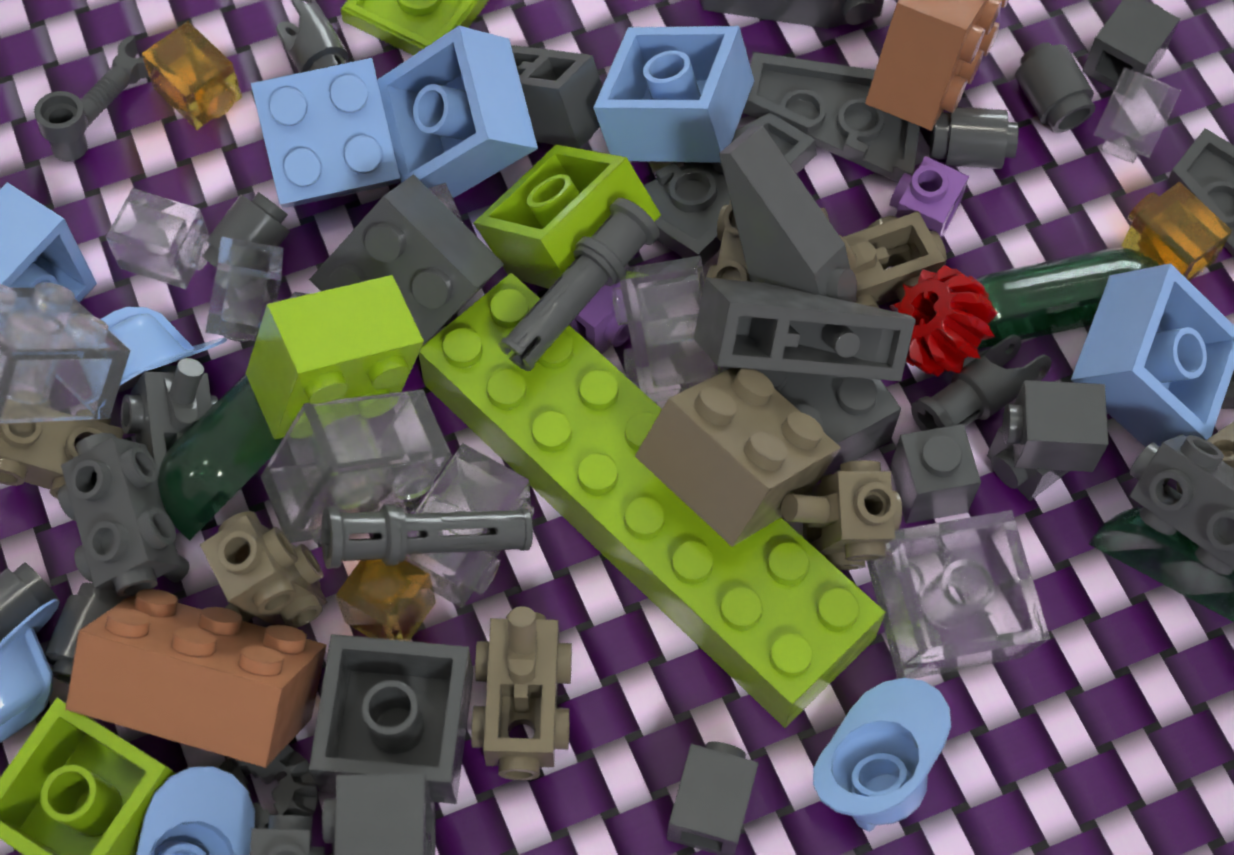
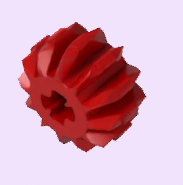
M944 265L937 272L922 269L918 283L915 286L903 284L905 296L902 301L889 307L891 311L911 315L916 319L906 358L907 363L911 366L915 365L926 374H933L939 377L945 370L960 374L967 357L981 359L977 347L981 341L995 337L988 323L994 319L998 312L992 306V302L988 300L990 294L985 291V287L972 276L967 277L957 269H951Z

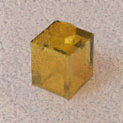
M189 21L142 53L153 88L196 130L213 118L226 114L233 104L242 98L233 63Z
M1178 182L1161 196H1158L1155 192L1148 194L1132 209L1128 216L1132 224L1122 246L1145 268L1171 263L1188 281H1191L1216 261L1233 230L1182 183Z
M381 559L360 560L335 595L345 623L370 638L410 641L436 604L430 574L406 560L399 562L396 566H385Z

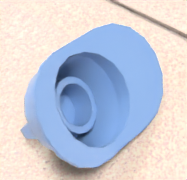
M125 307L113 311L81 330L76 337L77 346L83 356L84 364L95 389V392L83 402L87 404L103 396L140 373L226 342L227 338H219L192 346L157 311L146 307Z
M52 599L39 607L0 642V743L34 721L47 707L53 691V673L36 634L57 610L60 603L58 599Z
M910 678L885 681L865 692L850 709L835 735L820 754L813 768V786L821 802L837 813L852 816L860 828L869 832L877 825L893 824L903 820L919 808L927 791V775L944 748L951 729L950 708L941 692L925 681Z
M213 766L189 767L170 776L152 796L144 816L136 855H250L252 828H255V809L247 789L233 774Z

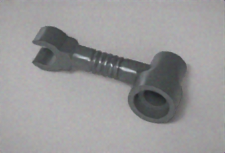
M134 35L129 36L120 42L118 54L112 61V67L83 98L80 99L70 92L56 91L43 96L37 102L34 114L39 131L50 142L52 152L56 158L62 161H75L85 155L88 149L85 131L89 125L129 84H135L140 79L150 77L157 71L159 59L156 46L148 50L144 56L134 58L138 53Z

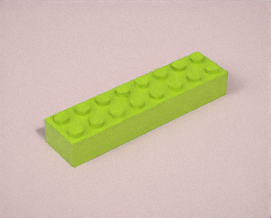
M511 272L422 346L419 352V360L424 385L773 718L786 728L875 640L886 612L781 517L733 547L727 543L635 457L662 409L570 325L539 358L531 371H525L514 364L509 358L515 352L511 350L509 354H504L498 343L504 337H507L540 298Z

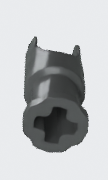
M291 0L300 16L299 27L290 22H280L276 30L299 73L348 63V52L315 0Z
M1012 334L981 354V359L975 358L965 365L960 374L955 372L952 375L951 384L931 398L925 396L912 403L911 411L914 421L921 431L959 424H964L966 427L977 418L979 420H987L1005 407L1006 404L1017 398L1025 380L1041 381L1050 370L1051 358L1047 355H1041L1024 367L1003 368L1002 366L1014 358L1021 347V338L1016 334Z

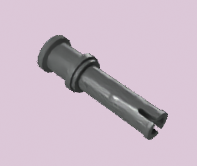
M625 198L616 199L610 205L611 215L591 237L584 236L577 242L573 263L507 337H504L498 343L504 354H509L511 350L515 352L509 358L514 364L525 371H531L539 358L604 285L612 286L619 283L626 275L624 267L644 244L652 245L660 237V231L656 223L638 205Z
M384 504L380 511L341 513L337 506H326L323 510L321 523L322 552L327 569L339 568L342 561L379 559L382 560L385 566H396L399 562L405 560L406 555L467 553L514 549L528 551L531 548L533 539L532 518L527 508L508 511H456L405 514L404 510L395 504ZM487 528L486 534L438 535L440 530ZM407 531H418L419 535L408 537ZM373 533L372 538L349 539L350 534Z

